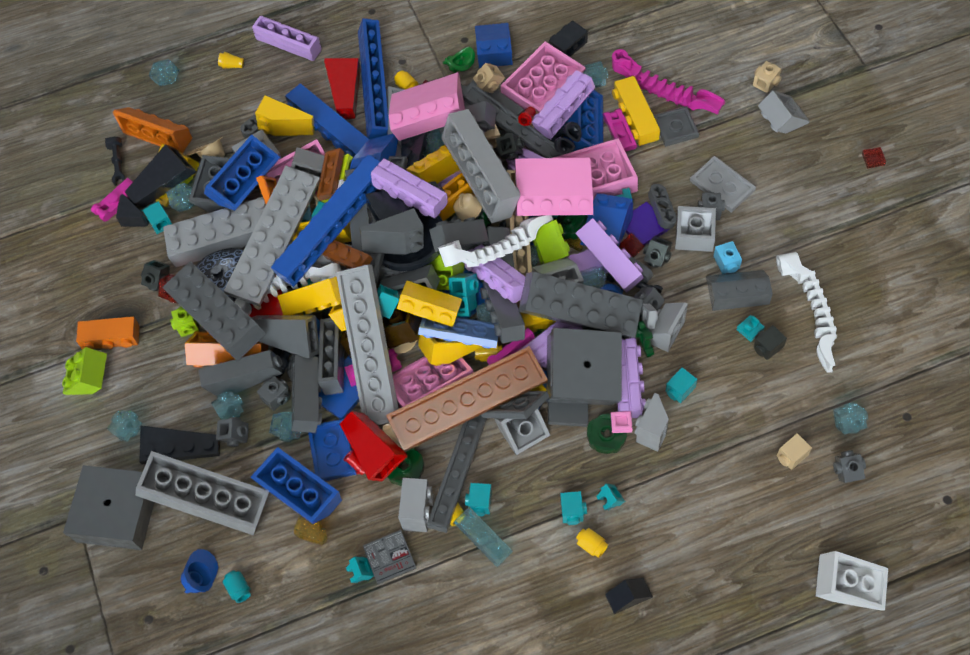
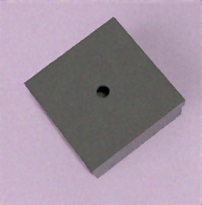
M553 328L547 336L548 382L546 383V391L549 398L546 402L608 406L621 402L622 332Z
M83 465L63 533L77 543L142 550L154 506L153 501L135 496L136 486L142 472Z

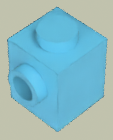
M733 241L715 247L714 258L722 274L734 273L740 269L742 258Z

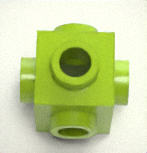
M182 307L171 311L173 319H170L173 330L177 329L181 337L199 331L197 322Z

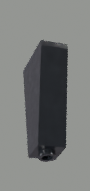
M165 144L126 189L125 193L135 206L146 207L194 175L196 170L176 148Z
M435 181L428 182L429 184L444 191V189L442 187H439ZM385 190L365 195L367 207L376 222L413 208L418 217L423 216L419 209L408 207L403 200L398 197H391Z

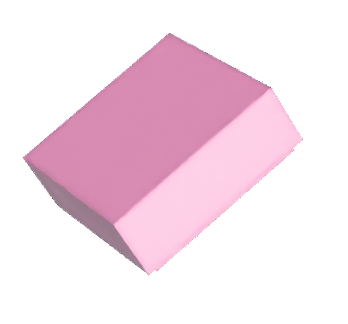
M631 411L611 412L612 433L632 432Z

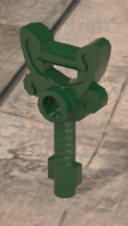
M638 321L635 339L639 338L644 353L648 358L654 355L651 345L653 335L645 327L643 321Z

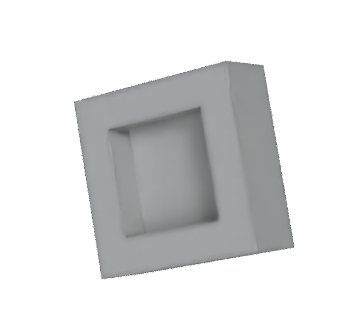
M650 303L643 304L641 321L644 322L645 327L648 329H655V324L658 321V312Z

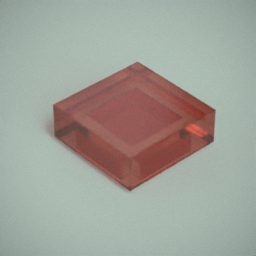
M881 147L863 150L862 156L867 169L885 166L886 160Z
M630 233L619 245L621 249L624 248L633 258L645 247L633 233Z

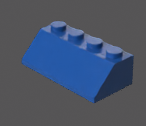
M595 90L588 95L564 124L565 126L568 122H575L581 128V139L579 142L563 136L574 143L575 148L571 152L603 143V95Z
M251 134L207 184L204 194L219 206L235 211L258 185L256 177L265 176L277 163L280 156Z
M278 447L251 476L252 480L312 524L328 517L342 501L338 490Z

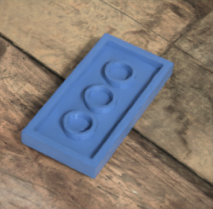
M456 317L453 327L422 318L418 335H423L426 338H441L448 342L458 341L465 345L475 344L488 349L497 347L499 337L495 335L494 323L491 324L490 322Z

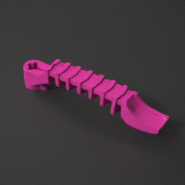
M618 49L612 54V69L615 72L624 75L626 78L634 76L640 89H645L650 94L654 93L659 98H665L668 102L672 101L675 105L687 106L691 110H708L715 114H719L720 109L725 104L724 99L710 91L700 89L694 95L692 86H689L686 90L684 85L676 88V83L673 82L668 85L667 79L659 81V75L651 77L648 70L642 73V66L638 65L628 56L625 50Z

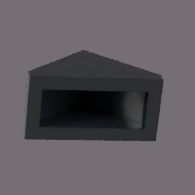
M121 194L116 214L121 227L148 226L149 223L144 214L124 194Z
M644 578L626 579L605 594L614 614L653 598Z

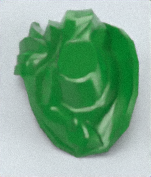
M465 47L455 55L445 58L443 64L449 66V70L454 73L466 71L474 63L475 52L471 47Z

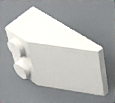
M837 551L820 554L816 597L832 602L883 611L886 604L888 568Z

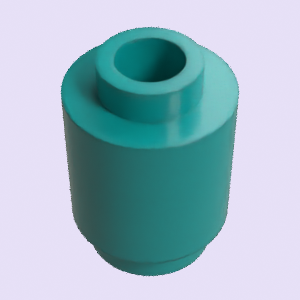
M233 570L224 576L225 579L222 583L231 599L235 600L236 603H241L251 596L250 587L240 571L236 572Z

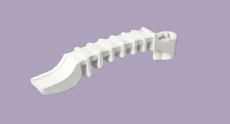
M552 215L528 218L522 221L519 227L512 229V234L506 236L504 240L474 251L462 250L459 240L442 245L438 249L444 266L448 267L463 262L467 264V267H475L481 263L485 264L488 261L496 260V258L504 257L505 254L513 253V250H519L522 246H527L530 244V241L535 240L539 228L552 221L553 217Z
M797 252L777 255L776 263L781 275H790L798 281V284L803 283L802 287L803 291L807 292V300L812 301L811 309L815 310L814 317L817 319L815 321V338H821L816 349L817 356L826 372H833L832 368L835 366L831 347L837 338V328L833 324L834 318L831 317L830 307L827 306V298H824L823 288H820L819 279L815 277V270L811 271L802 266Z
M330 263L321 268L311 266L299 282L303 286H307L306 280L309 278L313 283L336 277V272L342 270L337 263ZM276 275L267 294L271 293L274 297H277V290L279 289L287 293V286L290 284ZM297 284L294 287L291 286L295 290L298 289ZM267 294L263 300L266 303L269 302ZM236 299L235 303L249 316L252 312L250 303ZM254 305L256 309H261V306Z

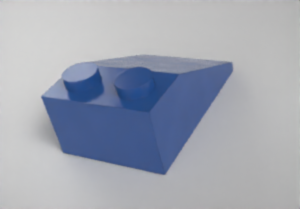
M509 24L475 26L479 68H482L485 63L495 66L513 65Z
M389 134L368 140L352 159L350 169H356L367 155L380 162L383 159L388 160L389 156H395L398 139L394 134Z
M597 193L593 200V215H588L586 223L592 218L596 222L600 220L607 228L605 230L608 236L612 234L619 242L617 244L619 247L633 218V199Z

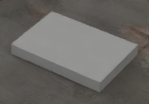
M715 156L690 177V182L703 192L721 193V200H725V208L731 213L756 190V186Z

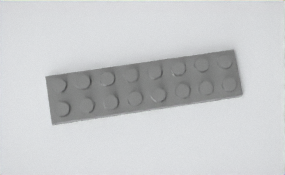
M285 166L224 289L226 295L259 307L261 306L276 275L271 267L276 259L284 253L288 245L291 244L319 185L320 177Z
M372 264L336 272L361 413H365L376 425L389 423L386 415L399 408Z

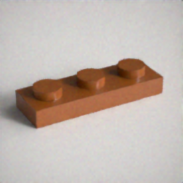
M341 148L325 152L317 198L320 201L330 199L337 190L344 151Z
M333 240L322 254L326 259L349 269L369 265L373 260L369 254L336 240Z

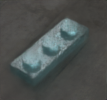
M470 507L454 521V524L496 567L513 552Z

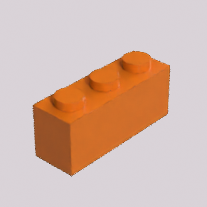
M134 316L79 321L76 342L81 349L85 347L91 349L128 348L138 345L140 325Z

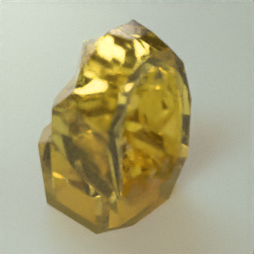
M299 516L294 527L295 536L319 545L326 543L328 539L326 529L321 527L320 522L312 524L304 517Z

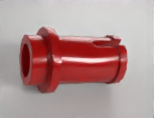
M533 107L526 108L518 117L519 123L522 126H529L532 123V118L536 115V110Z
M349 451L343 460L356 470V474H365L354 451Z

